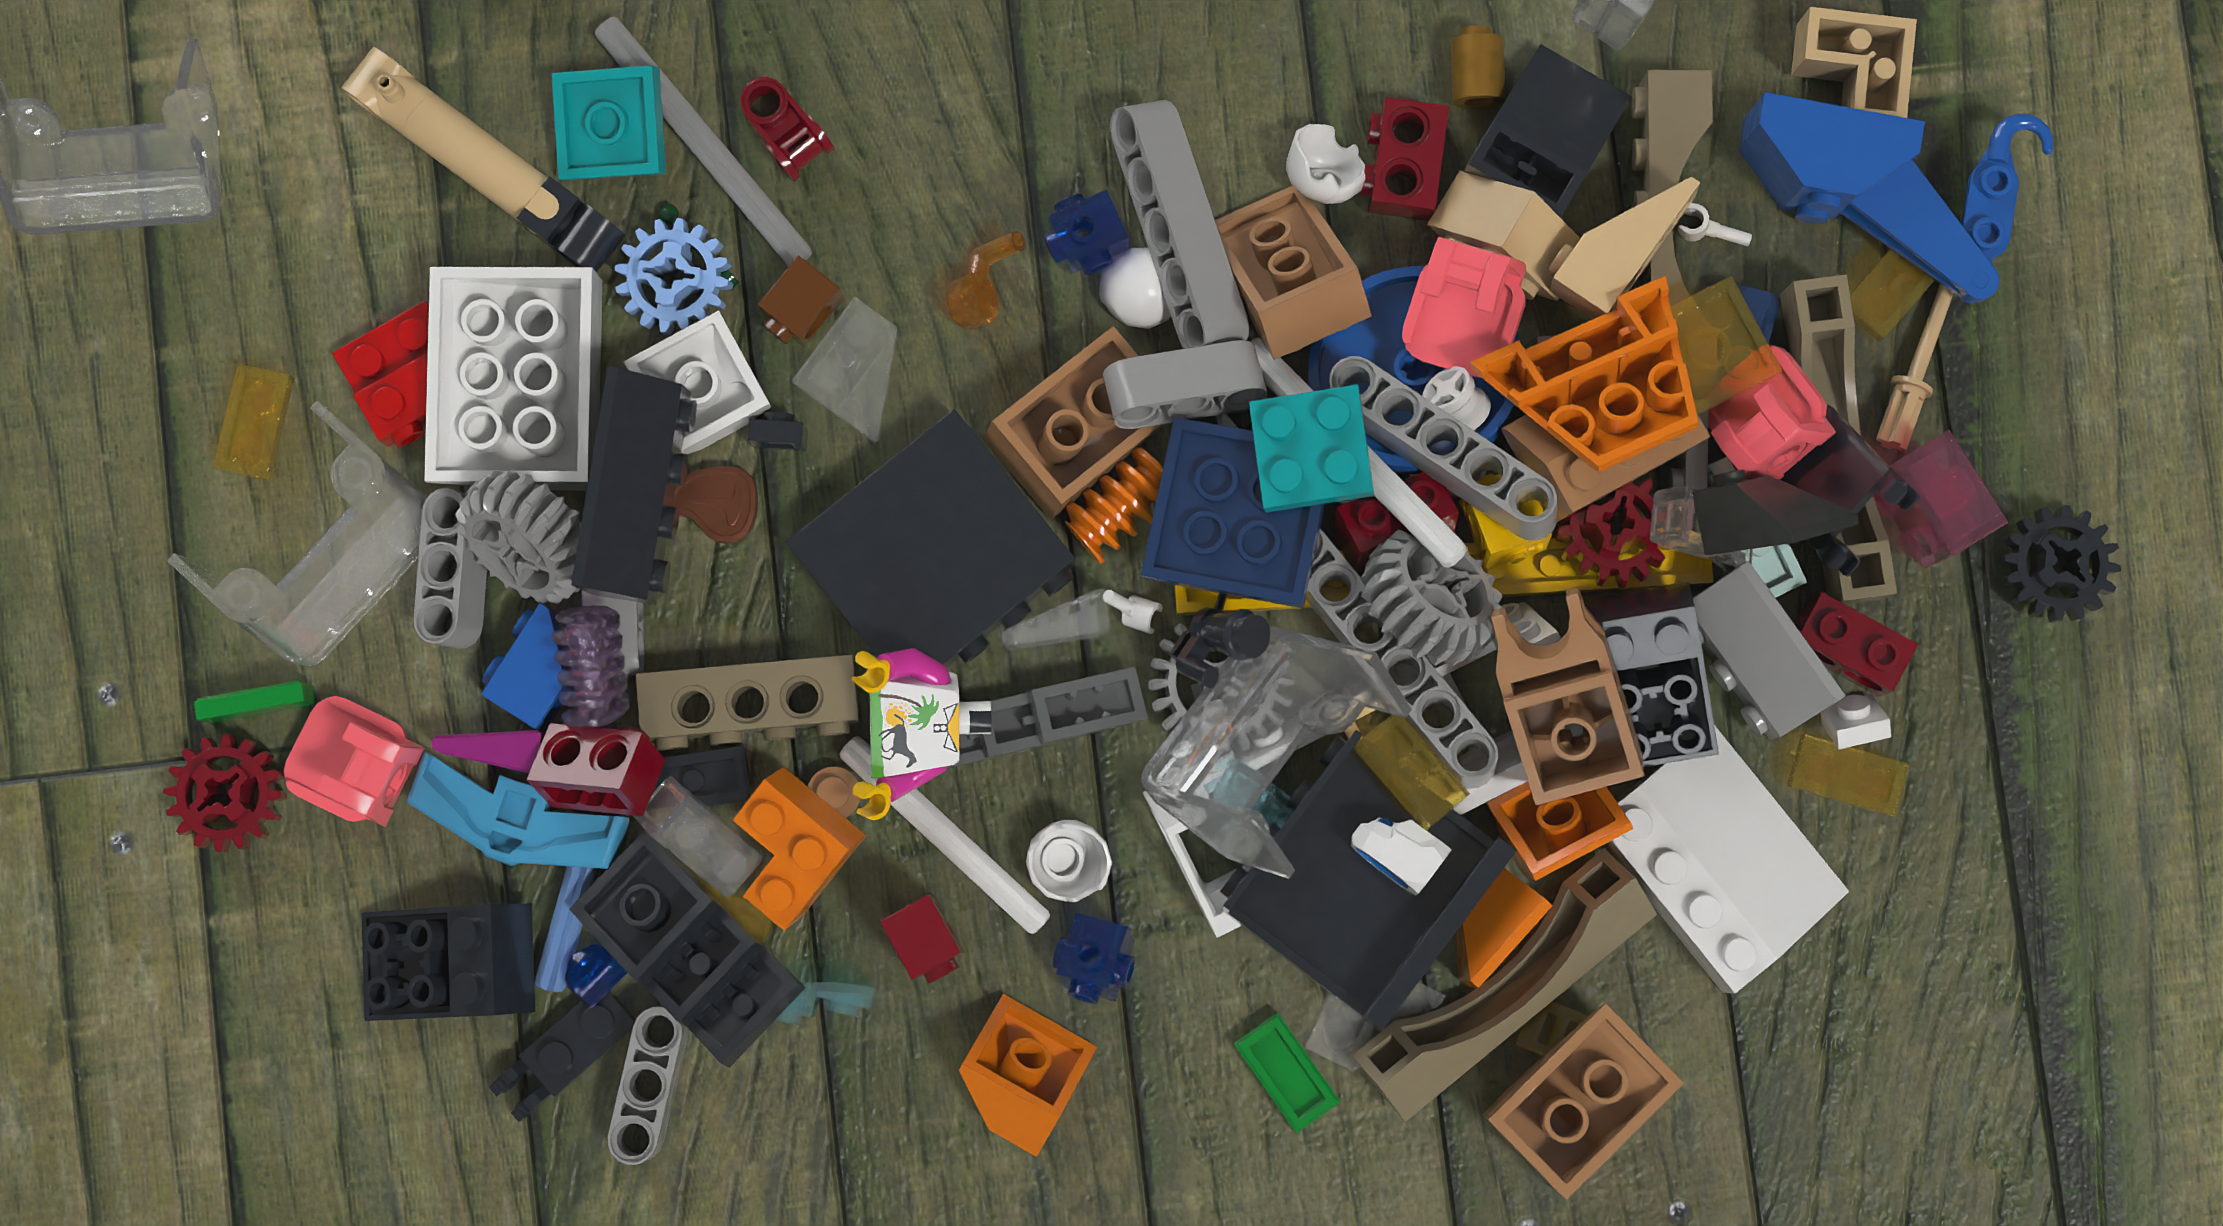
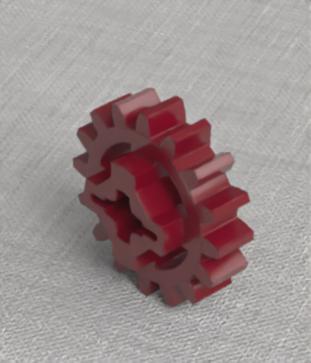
M1650 479L1643 482L1639 487L1631 481L1602 497H1612L1609 502L1601 506L1590 504L1589 508L1586 506L1559 521L1565 524V526L1558 528L1555 534V541L1569 542V546L1564 550L1562 559L1565 562L1577 558L1581 562L1576 573L1577 576L1581 578L1589 570L1597 573V586L1602 587L1608 576H1615L1618 587L1625 588L1630 573H1633L1635 578L1643 582L1650 573L1647 564L1658 569L1666 558L1660 550H1669L1674 541L1673 536L1663 531L1672 527L1675 517L1674 515L1660 513L1668 499L1666 495L1655 498L1649 495L1653 484ZM1634 505L1642 511L1646 518L1640 516ZM1617 511L1619 512L1617 523H1619L1618 528L1621 534L1617 536L1612 546L1610 544L1612 534H1610L1611 527L1609 522L1613 520ZM1583 538L1589 540L1596 553L1587 546ZM1640 549H1643L1641 553L1632 558L1618 560V556L1628 550L1639 552Z
M223 734L220 747H218L213 738L204 737L201 738V753L188 748L181 751L184 759L187 761L184 768L170 766L168 770L173 776L178 778L177 786L163 788V793L176 797L177 803L166 810L167 816L183 818L176 832L179 835L185 836L197 832L194 838V846L206 848L213 840L215 852L228 853L231 846V840H233L238 849L246 850L250 848V834L266 839L269 833L264 826V822L266 820L280 821L282 815L273 809L274 801L287 799V793L277 791L274 787V783L284 778V772L268 770L267 768L275 756L271 752L266 751L255 756L257 742L250 739H245L237 749L236 736ZM233 757L241 760L242 763L240 765L235 764L228 771H224L220 766L215 765L213 761ZM194 782H196V800L193 802L192 791ZM222 783L233 785L228 791L229 797L232 799L230 804L218 802L223 796V792L219 788ZM258 785V786H259V798H258V803H257V805L255 806V805H254V791H255V787ZM222 816H227L231 822H236L238 826L227 830H218L209 826V824L217 822Z

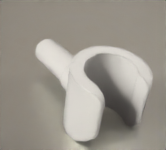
M1691 203L1684 214L1698 217L1702 221V225L1696 229L1678 225L1679 234L1687 241H1697L1706 235L1748 246L1752 237L1750 233L1709 220L1707 210L1695 203Z
M1107 590L1103 594L1104 602L1121 610L1123 625L1149 634L1154 632L1155 629L1150 627V622L1155 610L1162 612L1163 608L1160 603L1137 595H1132L1127 599L1112 590Z

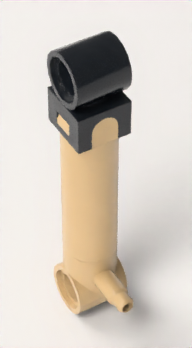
M373 46L341 87L350 98L365 110L405 136L520 222L527 231L551 249L557 251L574 266L592 267L597 273L625 237V234L592 207L582 203L579 197L552 177L545 176L416 80L406 69L378 48Z

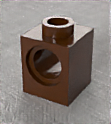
M798 255L758 303L762 314L767 317L762 325L784 344L787 345L793 338L805 347L843 301L844 297L837 285Z

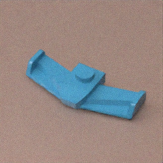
M423 751L406 801L409 805L481 850L484 857L510 866L527 863L608 869L618 857L629 824V818L549 812L551 806L532 785L504 776H499L493 794L427 751Z

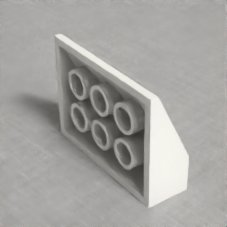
M430 267L425 482L472 486L475 482L479 483L484 476H489L494 470L505 473L510 469L517 472L520 477L526 474L532 476L535 483L540 486L548 484L549 490L587 491L600 414L602 279L592 267Z
M1715 726L1719 755L1659 764L1616 799L1631 821L1633 830L1604 844V846L1637 879L1650 903L1723 993L1735 994L1780 958L1849 893V890Z

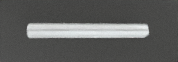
M855 736L843 747L839 754L840 758L862 779L876 786L877 779L879 778H871L870 745L861 737ZM917 789L891 802V805L1028 933H1036L1050 917L1049 911Z

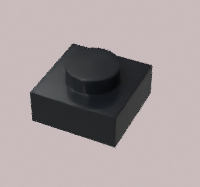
M764 412L763 420L749 419L748 441L754 449L807 452L808 430L803 422H795V414Z

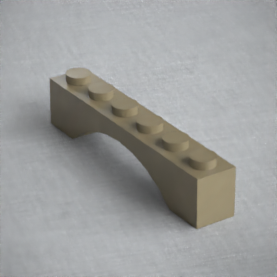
M1648 70L1639 83V87H1633L1631 94L1632 119H1640V139L1633 140L1631 160L1633 171H1640L1641 191H1634L1632 208L1679 183L1682 169L1694 146L1713 123L1712 70ZM1671 231L1641 273L1642 286L1666 275L1669 288L1668 297L1673 319L1675 318L1677 323V337L1683 363L1686 364L1692 395H1707L1708 392L1717 387L1716 332L1699 313L1684 286L1675 258L1673 234Z
M1847 274L1793 281L1780 293L1789 354L1795 359L1823 396L1826 404L1832 406L1861 436L1855 383V323ZM1874 496L1857 513L1859 524L1844 528L1836 536L1861 560L1860 565L1849 577H1846L1838 569L1832 570L1822 562L1827 595L1846 605L1880 601L1897 594L1889 539L1881 522Z
M1604 848L1562 883L1553 906L1548 911L1537 931L1519 953L1496 975L1483 983L1479 988L1445 1007L1417 1017L1393 1021L1352 1056L1377 1090L1406 1122L1642 928L1657 913L1637 879Z

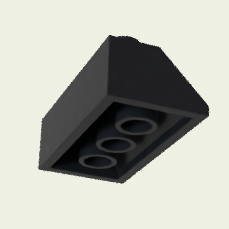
M607 366L572 576V586L595 596L654 605L657 604L658 592L666 593L671 571L670 561L664 560L667 539H675L679 524V508L673 507L676 485H684L688 469V455L681 453L684 433H691L693 431L697 413L696 400H690L691 392L683 384L619 367Z

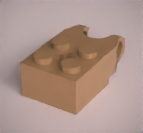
M1578 587L1566 590V601L1570 615L1569 627L1566 634L1559 641L1551 645L1539 646L1524 639L1516 626L1509 620L1505 608L1492 611L1491 616L1498 642L1496 676L1535 805L1644 776L1643 755L1605 631L1585 607ZM1571 723L1582 725L1583 734L1573 737L1570 729H1565V725Z

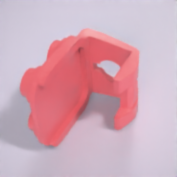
M1438 236L1429 263L1424 266L1420 273L1403 325L1402 339L1405 348L1414 358L1424 363L1445 369H1451L1455 366L1462 367L1472 377L1481 378L1470 369V362L1512 344L1526 303V297L1521 288L1526 271L1525 263L1513 257Z
M1763 346L1753 351L1717 383V387L1708 392L1705 401H1708V427L1712 431L1711 434L1737 470L1745 469L1747 479L1769 475L1780 480L1787 470L1817 445H1822L1836 433L1826 419L1827 404L1823 396L1795 359L1785 349L1777 346Z
M332 696L317 703L310 712L286 760L284 778L288 790L294 795L347 821L360 822L368 819L386 827L394 811L393 806L413 766L417 765L425 747L409 740L405 729L399 723L349 699Z

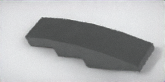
M1130 667L991 701V734H959V762L949 765L947 769L1147 720L1148 716L1136 668Z

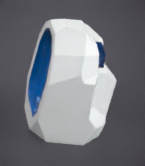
M1379 817L1370 823L1360 824L1353 833L1351 847L1399 886L1414 895L1419 894L1452 850L1413 820L1394 823L1386 818Z

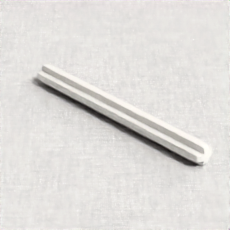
M1255 338L1251 341L1255 345L1264 383L1277 397L1313 391L1281 357L1273 360L1260 338ZM1368 446L1375 497L1444 567L1450 568L1454 566L1467 552L1463 541Z

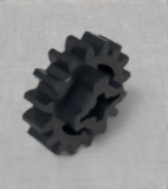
M2063 505L2056 509L2053 517L2049 508L2044 507L2035 511V522L2029 517H2024L2016 522L2018 530L2022 535L2011 533L2004 537L2003 542L2013 550L2012 553L1998 557V563L2010 566L2011 574L2006 575L2000 581L2002 585L2015 584L2018 591L2011 598L2013 604L2024 600L2030 602L2028 616L2032 618L2039 616L2046 609L2049 623H2056L2062 621L2066 611L2069 619L2075 621L2084 618V607L2091 612L2103 607V603L2097 594L2108 595L2115 592L2117 587L2107 580V575L2120 572L2121 565L2109 562L2108 554L2114 553L2119 549L2118 543L2104 544L2101 538L2108 530L2106 524L2094 529L2088 526L2091 520V512L2086 510L2079 513L2073 519L2070 505ZM2048 530H2063L2076 537L2072 540L2060 539L2055 532L2049 533ZM2027 553L2031 557L2029 574L2027 570ZM2062 555L2066 562L2061 567L2062 573L2058 574L2052 566L2058 561L2056 556ZM2089 555L2091 556V561H2092V573H2091V574H2090L2089 571H2088V570H2089ZM2048 588L2059 589L2064 596L2069 595L2071 599H2057L2043 592Z

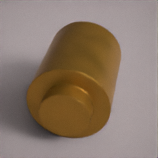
M1477 25L1461 29V35L1454 37L1450 41L1452 104L1465 109H1484L1504 104L1506 99L1503 37L1493 34V29L1489 26Z

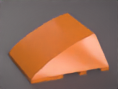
M1666 275L1618 296L1616 309L1608 312V314L1601 315L1527 349H1524L1518 340L1470 362V369L1597 472L1698 428V417L1686 364L1683 363L1677 337L1676 319H1673L1668 297L1669 288Z

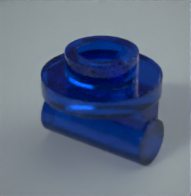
M594 944L580 949L572 955L566 968L565 985L587 1007L592 1009L627 974V971L602 945Z

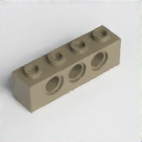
M853 655L639 673L636 674L640 730L650 737V742L655 741L657 750L688 748V738L708 736L711 746L742 743V733L763 732L764 741L796 738L795 729L817 727L818 736L849 734V724L862 723L859 686L851 681L853 676L858 677L857 663ZM811 685L815 687L818 693L817 705L808 713H795L790 706L792 692L798 686ZM747 690H758L764 698L762 711L756 717L742 718L736 708L739 696ZM696 694L705 695L710 704L707 717L699 723L687 722L683 715L685 701Z

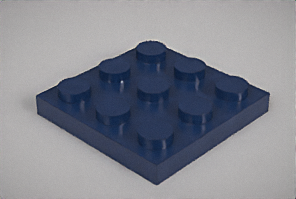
M1174 417L1141 576L1145 580L1304 609L1325 504L1266 513L1263 508L1253 431Z

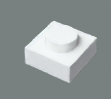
M1872 694L1845 696L1820 712L1821 724L1838 749L1891 737L1890 718Z

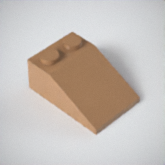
M1293 185L1215 220L1244 309L1273 360L1296 352L1304 346L1338 331L1345 330L1351 325L1372 316L1357 266L1313 201L1297 191Z
M1114 326L996 417L982 438L1050 519H1053L1063 511L1067 504L1078 499L1085 489L1093 487L1103 474H1108L1119 461H1123L1132 453V450L1139 447L1164 425L1160 424L1136 429H1124L1115 425L1103 372L1109 365L1119 360L1138 357V354Z
M1604 1003L1522 1074L1482 1116L1559 1195L1567 1200L1684 1082Z

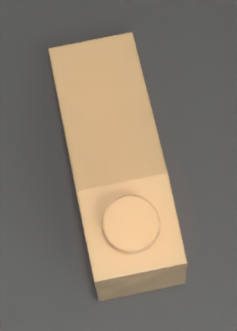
M1690 177L1586 232L1575 247L1566 243L1549 267V271L1555 274L1550 291L1591 319L1615 310L1617 297L1631 289L1694 200L1700 182Z

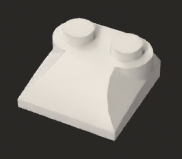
M719 310L624 361L627 369L630 371L683 384L691 392L690 400H696L697 413L695 425L691 433H684L681 453L690 454L701 450L748 425L749 419H757L771 408L768 399Z

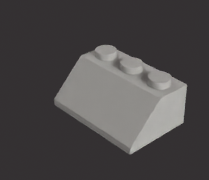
M1749 561L1729 571L1693 596L1701 646L1713 661L1709 665V669L1725 691L1729 692L1732 689L1735 691L1745 705L1740 710L1744 720L1758 736L1765 733L1769 740L1779 738L1846 696Z

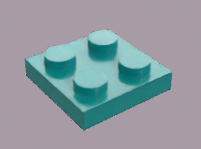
M649 65L551 73L558 180L577 181L666 174L659 67Z
M1358 384L1249 402L1263 508L1266 513L1375 496Z

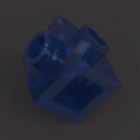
M1107 189L1086 199L1083 194L1070 196L1054 206L1055 213L1048 215V224L1051 232L1043 235L1045 243L1055 264L1065 261L1070 274L1083 270L1084 275H1090L1103 270L1114 262L1111 256L1128 249V234ZM1081 232H1087L1090 235L1086 237H1081L1077 234Z
M1076 912L1068 938L1061 937L1059 939L1053 957V968L1057 969L1056 975L1064 988H1068L1067 994L1074 999L1090 1004H1098L1100 998L1116 1002L1120 987L1127 988L1134 973L1136 959L1134 956H1131L1135 940L1128 926Z

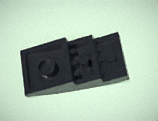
M646 830L569 908L575 917L636 982L644 985L677 1022L686 1026L713 1056L728 1068L742 1056L806 988L719 899Z

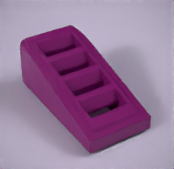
M532 730L439 735L432 738V749L439 751L441 754L529 773L546 732Z

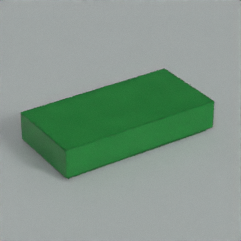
M298 680L197 698V701H194L196 720L213 724L313 706L317 704L315 687Z
M1278 1012L1233 1043L1296 1134L1341 1103Z

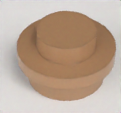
M824 768L818 771L808 784L812 791L845 818L853 814L860 803L861 798L853 795V787L858 783V780L851 772L844 768Z

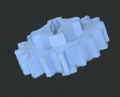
M682 218L676 219L673 230H669L666 223L661 219L655 220V234L651 236L640 228L635 232L640 244L636 248L624 244L621 248L630 257L629 263L615 265V271L627 277V282L615 287L616 292L621 296L632 297L624 307L626 312L633 316L644 311L640 324L650 330L659 320L660 332L668 336L672 335L675 324H679V327L683 330L692 325L693 320H702L709 316L708 310L711 306L724 310L727 305L718 297L719 291L733 289V283L721 277V272L727 271L732 267L731 261L723 257L716 258V255L724 247L723 244L716 238L704 243L708 230L698 224L689 233L688 223ZM663 246L661 253L650 261H646L655 250ZM691 246L701 253L707 270L694 266L692 263L693 252L690 251ZM676 268H678L692 279L683 278V280H675L671 286L655 275L665 276L666 274H674ZM641 284L652 286L655 290L657 308L649 303L643 293ZM697 293H702L695 303L685 308V303Z

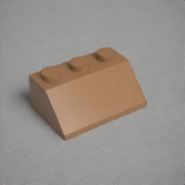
M1527 414L1501 428L1518 461L1547 479L1554 486L1557 494V522L1679 456L1710 437L1697 414L1698 428L1597 472Z

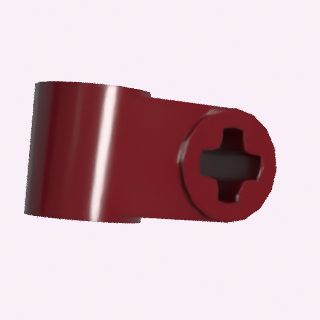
M758 77L748 82L743 88L740 103L749 127L764 143L768 153L791 181L797 180L800 177L799 170L822 152L829 154L835 149L820 126L807 112L801 109L783 85L776 79ZM770 95L776 97L780 101V106L775 114L769 117H760L752 112L753 103L761 96Z

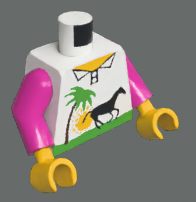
M915 648L884 653L877 658L866 651H860L855 656V662L868 669L862 676H853L851 681L870 693L871 778L879 779H877L876 786L865 781L856 783L853 787V795L861 799L870 798L868 804L858 808L856 813L871 820L881 819L889 811L891 802L945 772L949 765L958 763L959 734H991V701L959 702L957 675L948 672L945 665Z

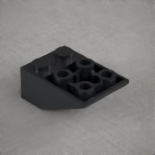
M1540 44L1469 160L1464 172L1534 191L1561 218L1632 96Z
M1689 582L1583 599L1585 607L1605 631L1641 748L1644 767L1719 755L1696 609Z
M532 903L487 904L361 913L365 1021L492 1016L536 1012Z

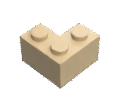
M1810 7L1796 25L1791 76L1843 82L1841 106L1907 118L1917 19Z
M1459 171L1427 224L1440 237L1513 257L1524 262L1526 271L1521 288L1526 299L1533 300L1535 295L1558 301L1560 297L1550 291L1555 274L1549 271V267L1566 243L1575 247L1581 239L1534 191Z

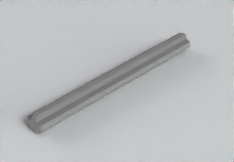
M608 18L595 30V36L621 68L649 65L658 67L618 18ZM660 69L663 118L789 267L798 255L806 261L812 254L810 246Z

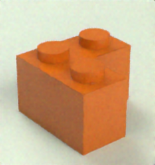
M782 767L762 781L732 820L774 855L743 897L782 930H787L804 916L866 835L785 767Z

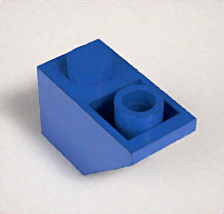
M539 603L535 611L527 609L517 621L511 634L516 640L506 656L503 657L499 654L487 668L482 682L487 684L481 695L533 728L546 732L549 724L553 721L574 688L558 614Z

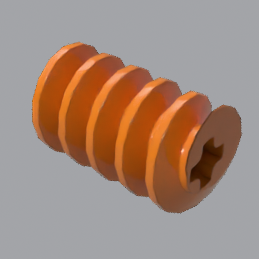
M1136 447L1131 453L1136 468L1123 461H1119L1115 465L1119 482L1104 474L1099 478L1098 481L1103 495L1089 488L1083 491L1082 495L1087 507L1086 509L1073 502L1066 505L1070 523L1064 522L1076 539L1099 564L1105 562L1100 545L1105 543L1117 551L1122 548L1116 533L1121 529L1133 537L1138 534L1133 521L1135 516L1152 523L1153 514L1149 505L1157 501L1163 467L1151 454L1142 448Z

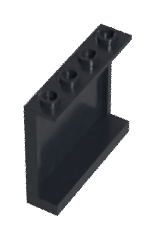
M955 409L785 542L876 657L884 653L915 648L945 665L946 668L959 658L965 664L976 658L990 645L985 638L1000 625H1003L1008 631L1020 623L1032 612L1028 603L1043 591L1049 597L1060 591L1074 578L1069 570L1076 566L1075 557Z
M1355 730L1348 741L1339 735L1319 760L1327 769L1318 781L1313 784L1305 779L1289 799L1286 805L1294 812L1283 827L1280 828L1272 822L1255 844L1253 849L1260 853L1261 856L1252 868L1247 872L1239 866L1220 890V893L1228 898L1223 904L1221 911L1380 1031L1386 1027L1517 850L1500 837L1493 840L1360 739L1363 734ZM1379 817L1394 823L1413 820L1452 850L1419 894L1414 895L1387 877L1351 847L1352 835L1360 824L1370 823Z

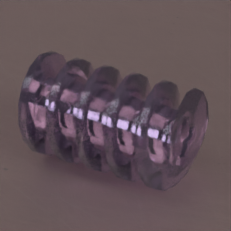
M598 605L580 606L559 612L555 619L557 622L566 624V627L555 630L551 638L555 644L568 645L569 647L555 652L554 661L557 664L571 667L558 672L556 676L557 682L565 686H574L561 692L559 701L563 705L575 707L562 714V722L573 727H597L619 720L630 706V697L624 691L627 688L628 678L624 671H622L626 662L625 656L620 651L623 644V636L617 630L620 627V615L616 610L608 606Z

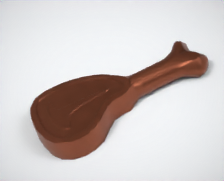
M718 466L701 469L688 474L683 486L676 485L673 507L679 508V517L693 520L702 532L713 541L722 544L739 543L748 537L757 518L758 491L756 482L749 472L737 467Z

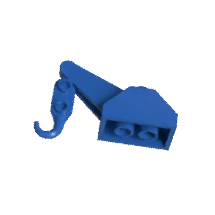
M1764 92L1743 119L1738 150L1781 210L1795 212L1796 219L1816 224L1826 223L1828 219H1834L1842 214L1943 284L1963 301L1970 304H1978L1997 291L1999 275L1992 265V260L2006 250L2010 241L2019 187L2018 177L2010 152L2012 137L2020 130L2032 131L2041 140L2043 153L2049 155L2053 152V136L2050 128L2040 118L2031 114L2017 113L2004 118L1997 124L1989 139L1987 150L1969 176L1961 223L1913 161L1921 150L1925 121Z

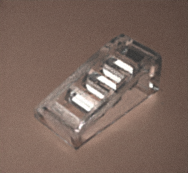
M1686 485L1658 490L1654 494L1650 540L1669 549L1735 567L1747 561L1752 564L1753 549L1705 556L1692 491L1696 489Z
M1096 589L1008 628L1001 633L1004 649L1010 651L1107 637L1110 634L1107 603L1103 600L1105 589Z

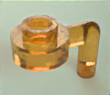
M1013 231L975 248L971 253L967 275L953 280L948 285L945 293L946 308L953 321L966 330H974L991 323L997 317L999 300L994 286L988 280L990 265L1024 250L1025 240L1019 232Z

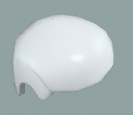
M1308 124L1296 130L1286 161V171L1291 184L1301 194L1324 204L1343 203L1360 192L1365 181V163L1358 156V146L1356 144L1347 148L1340 146L1335 139L1334 127Z
M1130 248L1114 255L1102 270L1100 277V299L1109 312L1119 322L1131 327L1149 329L1168 321L1171 314L1149 248Z
M1061 820L1043 828L1031 839L1027 851L1026 865L1032 883L1046 897L1065 902H1078L1095 891L1103 889L1107 883L1112 860L1106 841L1092 826L1078 820Z

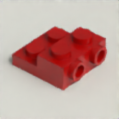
M426 300L332 352L355 393L353 396L378 441L387 447L393 444L396 447L406 446L425 434L423 427L426 426L429 303Z

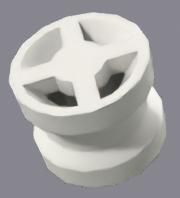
M1458 366L1445 369L1436 374L1428 382L1422 395L1472 430H1475L1485 421L1491 409L1489 397L1481 388L1475 387L1474 379L1467 370Z

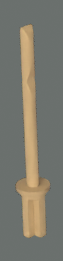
M1941 283L1907 376H1893L1890 382L1894 388L1876 437V440L1881 442L1880 445L1887 449L1895 448L1902 452L1907 450L1925 398H1930L1933 393V388L1923 382V378L1954 294Z

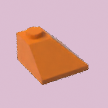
M1527 781L1487 802L1500 838L1517 850L1512 858L1524 877L1534 881L1633 830L1631 821L1607 787L1535 805Z
M1503 868L1455 933L1458 979L1465 986L1479 988L1553 906L1506 868Z
M1003 994L962 1063L959 1072L988 1129L1037 1157L1060 1118L1097 1046Z

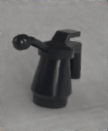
M1221 593L1218 594L1214 608H1203L1194 615L1191 627L1182 633L1169 652L1176 661L1175 665L1179 673L1207 688L1215 687L1219 680L1218 670L1204 662L1210 651H1219L1235 660L1244 661L1248 658L1261 656L1266 651L1270 642V627L1266 619L1249 609L1223 612L1228 595Z

